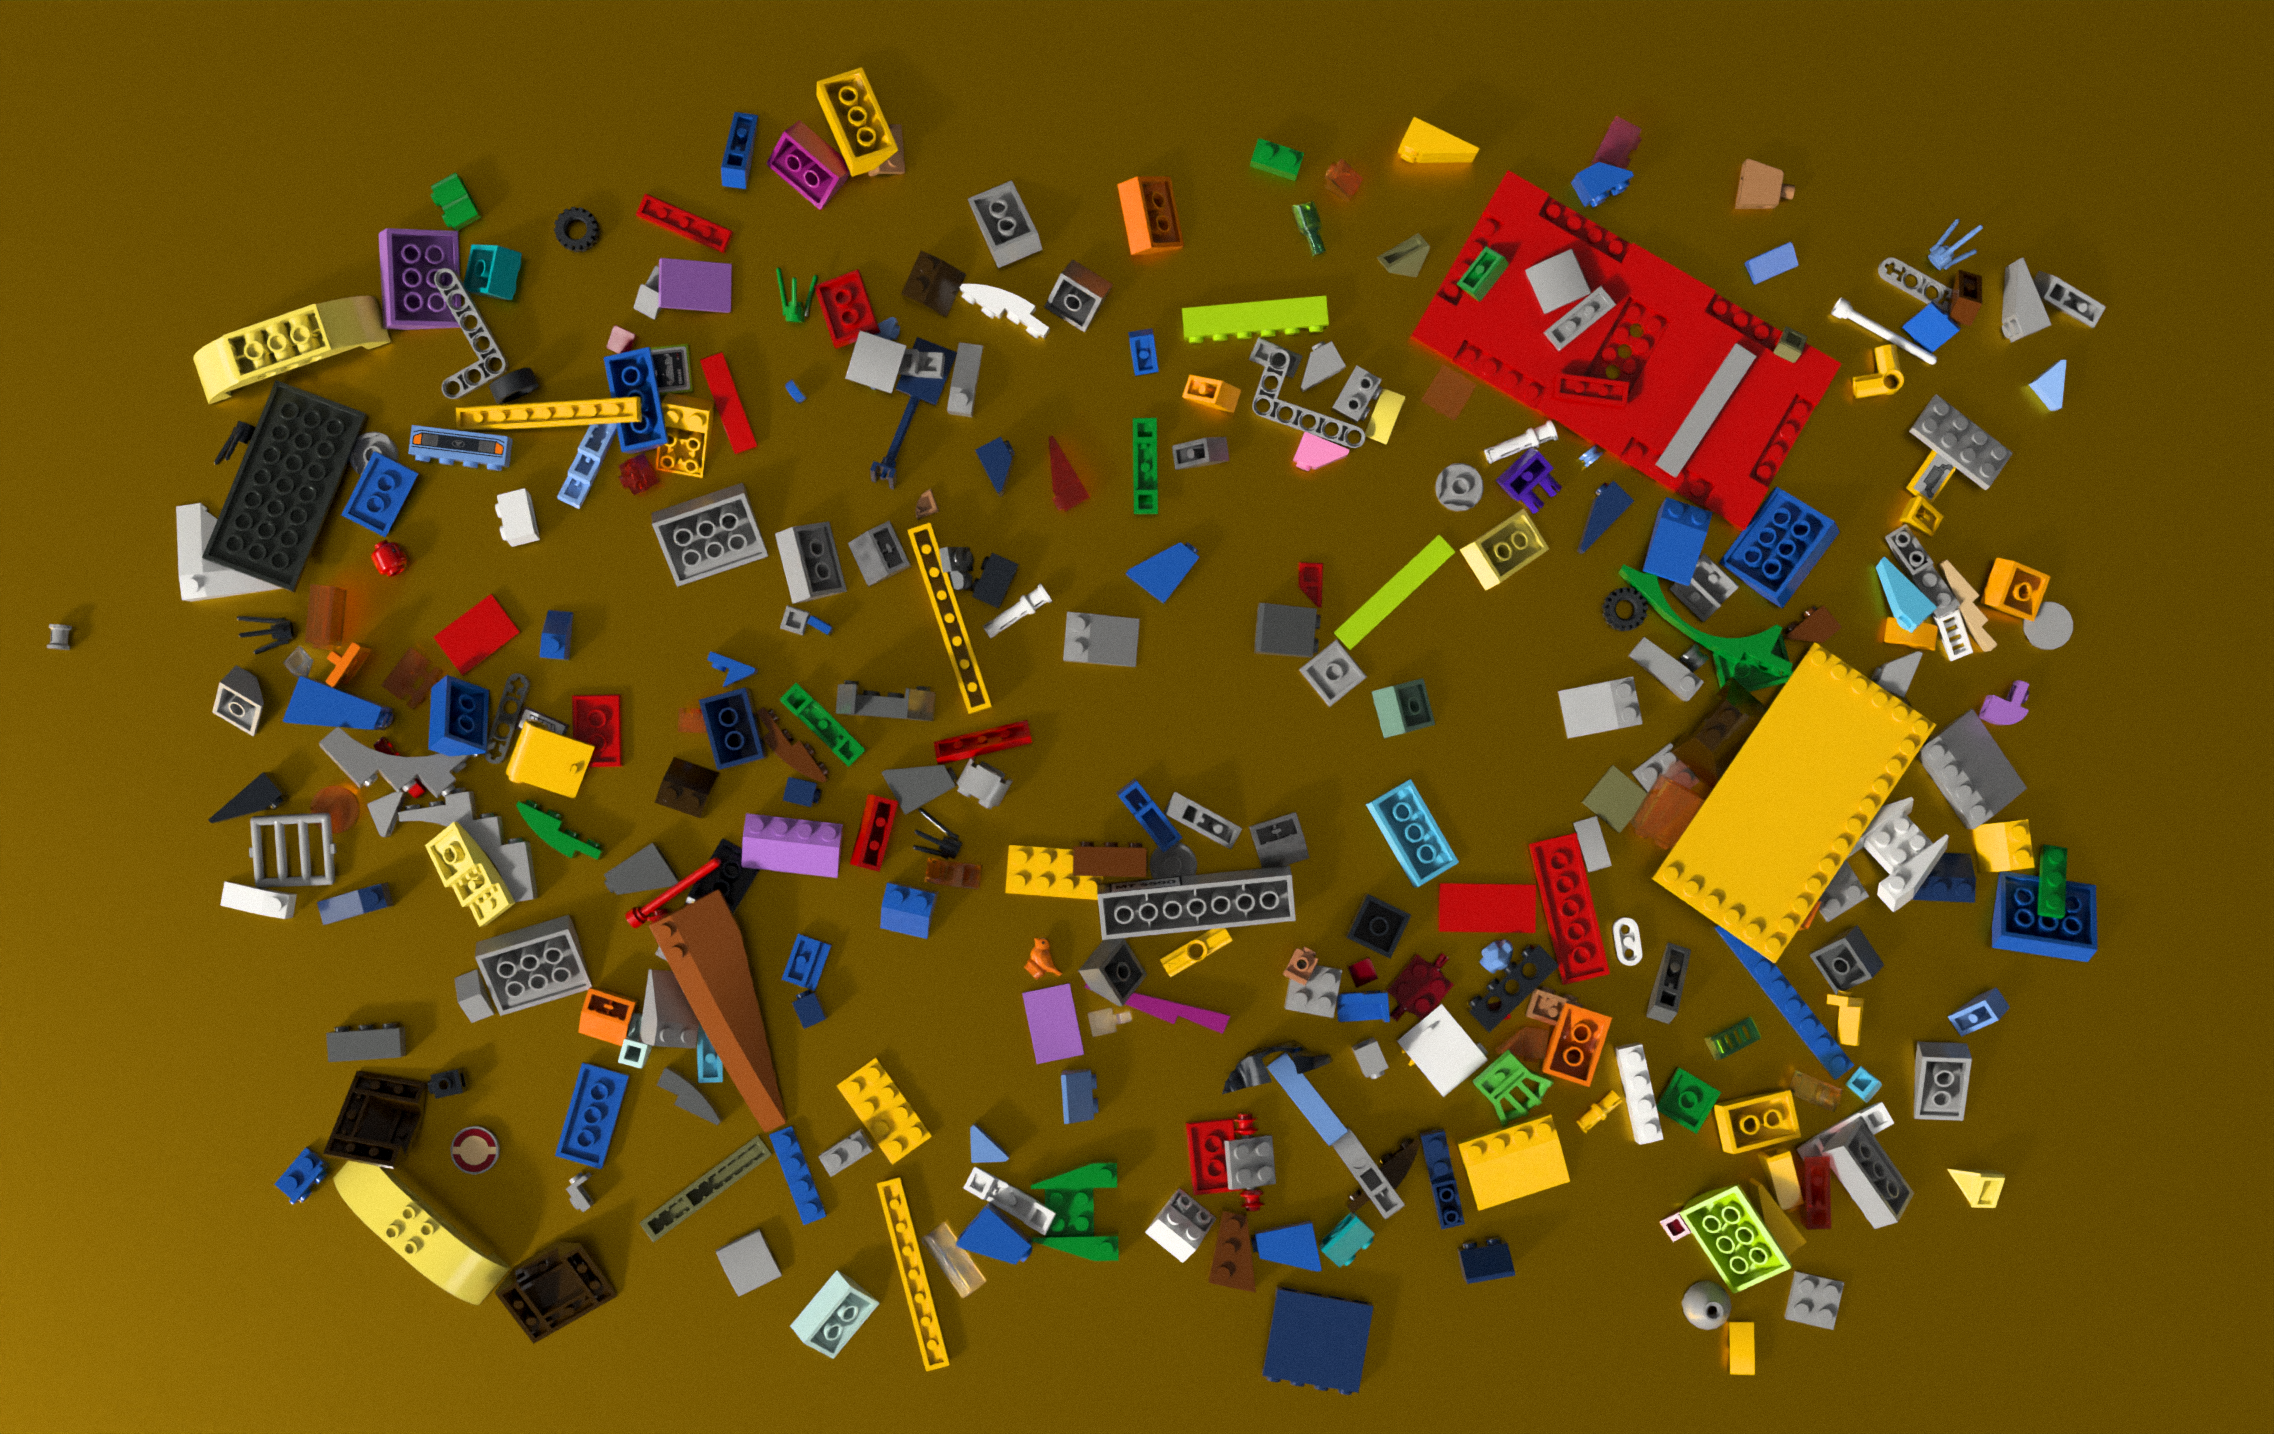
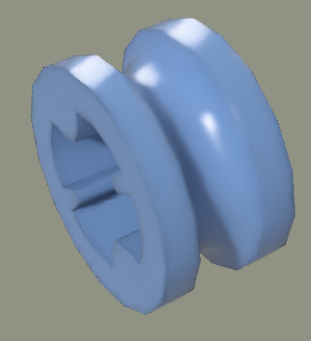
M1595 445L1579 459L1580 461L1584 460L1585 467H1588L1603 453L1598 452Z

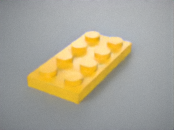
M1009 845L1005 893L1098 900L1097 885L1103 884L1104 876H1073V849Z
M877 1057L837 1085L892 1165L932 1137L926 1125Z

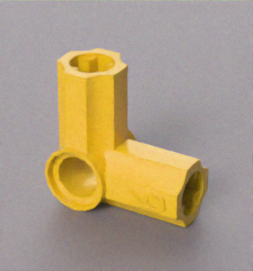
M1883 345L1874 349L1878 368L1877 374L1853 377V389L1856 399L1882 394L1892 395L1902 387L1904 377L1900 370L1896 345ZM1886 378H1894L1897 386L1889 387L1886 384Z

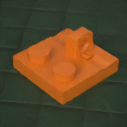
M352 642L343 656L336 651H331L327 659L334 663L336 667L325 682L334 688L346 689L372 651V648L363 643Z

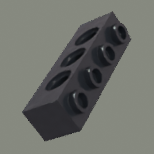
M1532 944L1528 945L1521 952L1523 956L1516 963L1514 961L1510 962L1503 969L1505 974L1499 980L1495 977L1487 984L1486 988L1488 990L1482 996L1477 994L1468 1003L1470 1007L1467 1011L1489 1033L1559 967L1539 944L1534 946ZM1527 963H1532L1535 967L1534 973L1530 976H1525L1523 973V967ZM1509 980L1517 982V989L1512 993H1508L1505 989V985ZM1493 996H1497L1500 1000V1005L1496 1009L1488 1007V1000Z

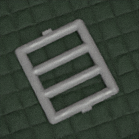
M329 813L253 816L251 818L252 847L249 848V856L253 857L256 887L332 885L335 883L334 854L337 853L336 843H333L331 816ZM308 823L322 824L325 875H311ZM284 824H298L302 876L288 877ZM261 825H274L278 877L276 878L264 877Z

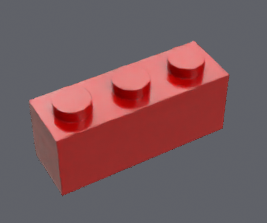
M868 794L850 861L851 865L880 872L898 801Z

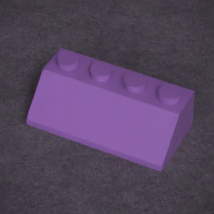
M746 813L741 866L744 868L838 878L844 838L843 824Z

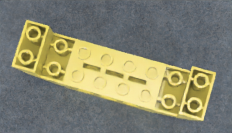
M356 296L312 304L225 334L223 337L197 351L193 359L209 404L232 397L231 390L359 346L369 350L389 343L391 340L387 329H383V316L376 296Z

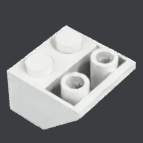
M1179 1188L1157 1214L1145 1233L1183 1263L1198 1248L1217 1218Z

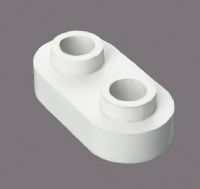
M1619 918L1613 925L1617 957L1621 963L1633 966L1639 963L1642 958L1638 925L1631 918ZM1623 925L1629 927V931L1626 934L1621 932ZM1627 949L1633 951V955L1629 958L1625 956Z

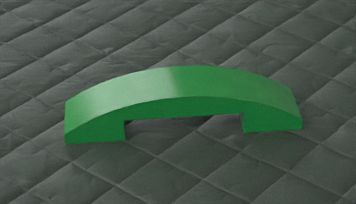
M1133 418L1134 514H1158L1157 418Z
M797 682L779 699L848 767L866 750Z

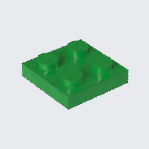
M1678 1067L1656 1103L1657 1111L1697 1134L1721 1092Z

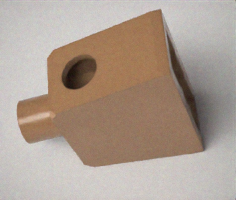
M1746 159L1742 163L1735 208L1773 209L1779 204L1780 198L1793 199L1795 185L1782 183L1784 171L1751 159Z

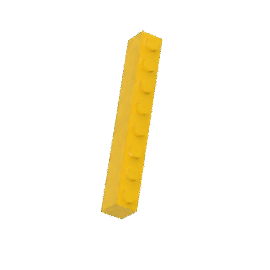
M931 523L909 529L907 531L968 714L991 708L993 706L954 589L951 585L949 574L943 573L940 547Z

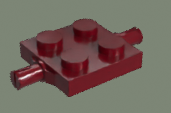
M1417 953L1412 957L1386 989L1399 1004L1389 1016L1398 1022L1400 1017L1407 1011L1423 1020L1434 1010L1454 986L1452 982L1444 977L1440 970L1449 960L1446 955L1441 953L1434 963L1425 961Z

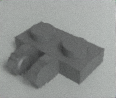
M970 547L940 548L943 573L950 574L952 587L957 590L970 589L973 585V577L969 572L973 571L972 565L974 563Z

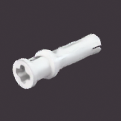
M1548 420L1547 424L1534 429L1530 427L1526 430V433L1484 449L1489 464L1526 448H1539V445L1552 439L1556 441L1558 440V435L1552 421Z
M1040 583L1037 589L1026 596L1022 595L1018 603L984 624L983 628L988 636L993 638L1028 613L1030 615L1036 613L1035 610L1046 602L1051 603L1052 599Z

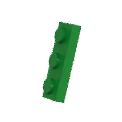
M2046 844L2041 846L2038 915L2059 919L2065 916L2068 848Z

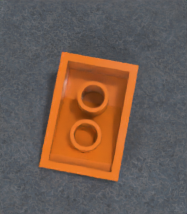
M1565 1002L1547 1045L1540 1070L1544 1073L1590 1087L1612 1017Z

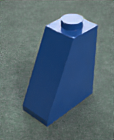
M1180 542L1129 569L1126 575L1165 604L1198 561L1199 556L1196 554L1198 550L1188 542L1185 545Z
M1311 1220L1254 1231L1255 1238H1251L1253 1252H1258L1261 1259L1316 1272L1322 1271Z

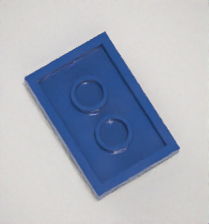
M374 451L342 516L383 537H387L419 473Z

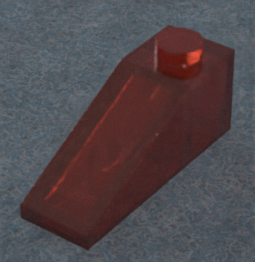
M1052 435L1049 437L1052 488L1055 495L1052 501L1058 511L1063 509L1065 513H1068L1090 500V496Z
M1830 1156L1804 1157L1801 1186L1804 1204L1800 1205L1801 1224L1807 1230L1831 1229Z

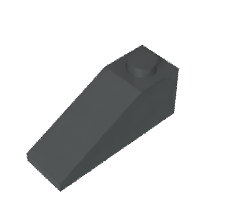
M1667 943L1651 993L1646 1017L1670 1024L1678 1013L1691 953L1690 949Z

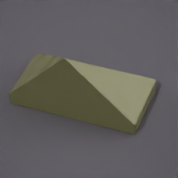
M1417 233L1377 258L1389 273L1417 277L1430 246Z

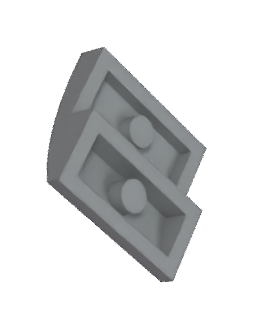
M1573 249L1525 270L1544 314H1548L1592 293Z
M860 331L845 379L892 394L906 345Z
M1704 552L1698 559L1690 585L1687 586L1675 582L1669 589L1705 622L1739 586Z
M760 1229L716 1250L721 1265L738 1297L782 1276L781 1269L771 1254L770 1247Z

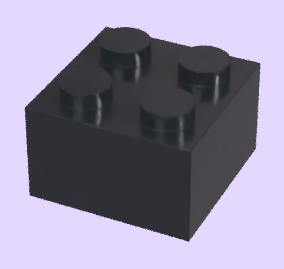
M1365 893L1345 937L1391 959L1411 914Z

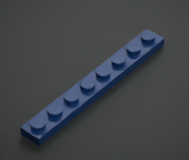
M1716 925L1714 927L1830 1076L1836 1080L1854 1066L1852 1061L1777 966L1727 930Z

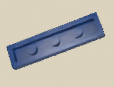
M793 1125L769 1134L803 1225L826 1217L827 1213Z

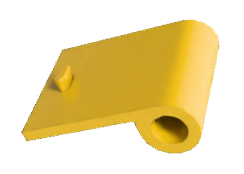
M526 719L508 764L506 774L509 776V780L521 784L525 782L575 799L595 746L550 731L548 726L540 721Z

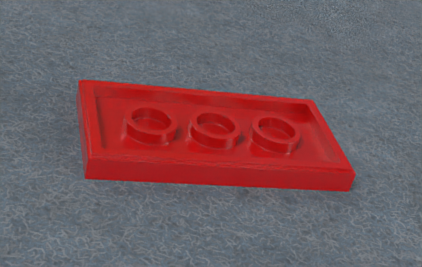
M1439 883L1438 931L1536 933V885Z

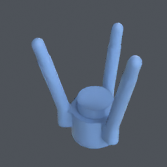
M1956 219L1939 241L1929 249L1932 252L1928 255L1931 263L1938 270L1942 268L1947 270L1953 264L1976 254L1977 250L1973 249L1952 259L1954 257L1953 252L1982 230L1983 225L1976 227L1950 248L1947 245L1942 247V244L1959 224L1960 219Z

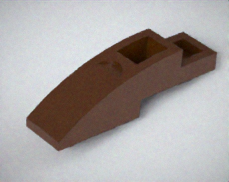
M762 707L756 712L769 730V733L762 738L779 758L798 772L823 783L830 780L827 776L830 773L822 761L818 764L813 757L816 752L808 742L804 744L800 740L793 745L791 742L794 740L793 736L787 728L782 730L777 723L780 718L772 708L768 710L767 707Z

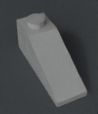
M2038 271L2033 280L2041 301L2092 328L2095 327L2106 306L2056 276Z
M959 342L947 407L949 414L973 417L983 346Z
M1645 637L1641 639L1628 655L1683 701H1689L1704 683L1687 667Z
M1174 792L1163 812L1229 849H1232L1242 830L1241 827L1177 792Z

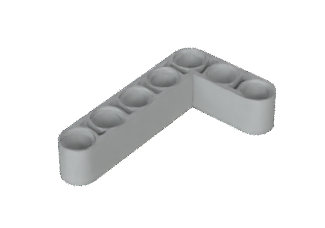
M443 268L436 272L434 277L435 284L479 358V361L450 376L442 384V392L446 397L459 399L503 375L509 368V362L459 275L452 269ZM445 273H450L453 277V282L449 286H444L441 281ZM458 294H462L465 297V304L460 308L454 305V298ZM471 315H474L478 321L477 326L473 329L468 328L466 325V319ZM484 336L490 341V346L486 350L480 349L478 345L479 339ZM496 357L502 361V368L499 371H494L490 366L491 361ZM477 369L481 373V379L478 383H473L470 380L472 370ZM453 381L458 382L460 385V391L456 395L449 392V385Z
M1283 349L1273 350L1268 357L1253 400V411L1261 417L1351 448L1363 445L1365 433L1360 427L1277 399L1289 366L1290 357ZM1278 352L1286 356V363L1281 367L1275 366L1272 362L1273 355ZM1270 375L1278 379V386L1272 390L1264 385L1265 378ZM1262 398L1267 399L1270 402V409L1267 412L1258 411L1256 407L1258 400ZM1288 406L1293 410L1291 419L1283 420L1280 418L1279 411L1282 407ZM1307 414L1313 415L1316 419L1315 425L1311 428H1306L1302 424V418ZM1329 422L1336 423L1339 428L1337 434L1333 436L1327 435L1324 430ZM1357 430L1361 433V440L1358 443L1353 444L1348 441L1347 436L1350 431Z

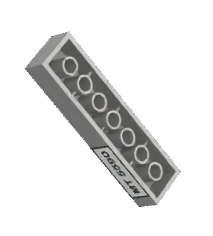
M1290 866L1097 885L1102 940L1296 921Z

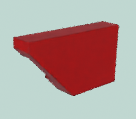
M1299 562L1298 587L1317 608H1322L1323 563Z

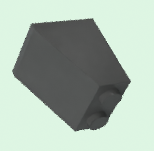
M1259 603L1254 653L1312 658L1313 653H1318L1319 639L1314 637L1315 629L1320 628L1321 615L1316 614L1317 609Z

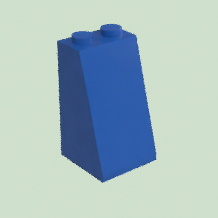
M300 676L283 722L385 731V728L391 725L394 714H392V707L342 688H334L319 679Z

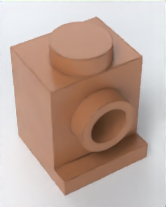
M1304 946L1302 950L1296 948L1283 975L1306 987L1319 962V959L1315 958L1316 952ZM1300 960H1304L1307 963L1304 969H1300L1297 966Z

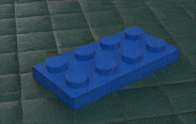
M582 1062L555 1156L595 1168H603L630 1075Z

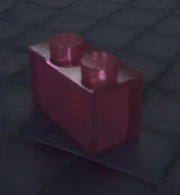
M1616 116L1609 126L1591 164L1594 165L1597 162H1602L1626 170L1631 161L1628 158L1631 149L1636 150L1642 137L1638 136L1642 129Z

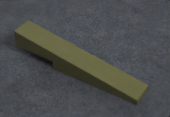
M757 1135L643 1219L639 1224L654 1243L772 1155Z

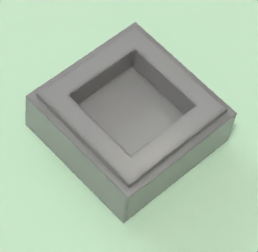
M787 605L780 628L804 636L811 613Z

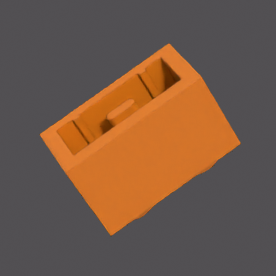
M590 987L581 1011L579 1033L622 1046L624 1038L628 1036L633 1014L637 1011L640 1001L599 987Z

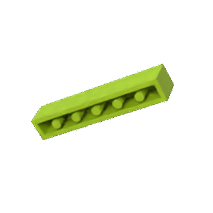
M1326 296L1182 308L1184 340H1189L1190 343H1202L1204 338H1213V341H1226L1228 336H1237V339L1252 338V334H1261V337L1276 336V332H1285V335L1300 334V330L1309 329V333L1323 332V328H1327L1329 325Z

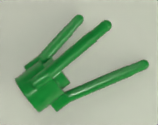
M778 267L776 271L783 305V316H786L787 322H805V317H809V309L815 291L814 286L817 283L818 276H813L806 303L803 307V302H797L796 277L792 278V302L787 303L781 268Z

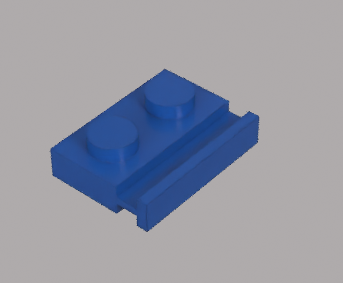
M799 933L782 980L816 991L832 945Z

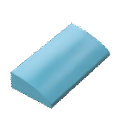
M1411 779L1366 804L1414 888L1423 885L1459 863Z

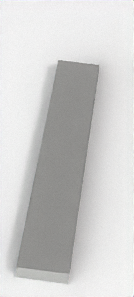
M1734 344L1656 462V466L1675 478L1678 476L1756 358L1754 354L1739 344Z

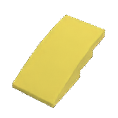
M453 822L425 845L444 886L453 887L462 907L470 906L479 927L488 925L515 904L505 882L490 859L458 822Z

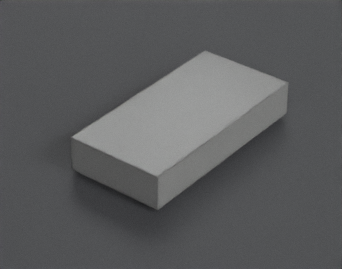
M1258 337L1249 360L1265 367L1270 353L1275 349H1283L1290 357L1285 376L1293 379L1302 355ZM1280 352L1275 353L1272 357L1273 364L1277 367L1283 366L1286 363V356Z

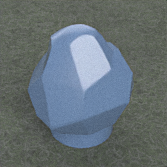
M1496 940L1482 950L1483 958L1480 960L1481 965L1493 974L1498 969L1506 968L1513 955L1512 943L1508 940Z

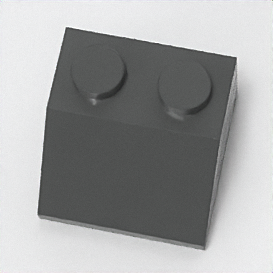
M1858 925L1838 934L1809 954L1836 995L1838 990H1848L1873 978L1884 966V963Z
M1124 938L1103 940L1078 970L1092 991L1118 1006H1123L1147 976L1144 968Z

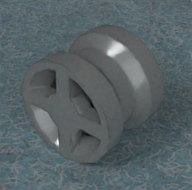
M1697 643L1678 658L1681 663H1685L1691 672L1696 671L1709 659L1707 654L1701 653Z

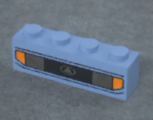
M412 425L408 454L416 456L415 460L421 462H430V458L439 459L440 464L454 465V461L463 462L465 467L478 468V464L487 465L489 470L501 471L502 467L509 468L513 439L508 436Z

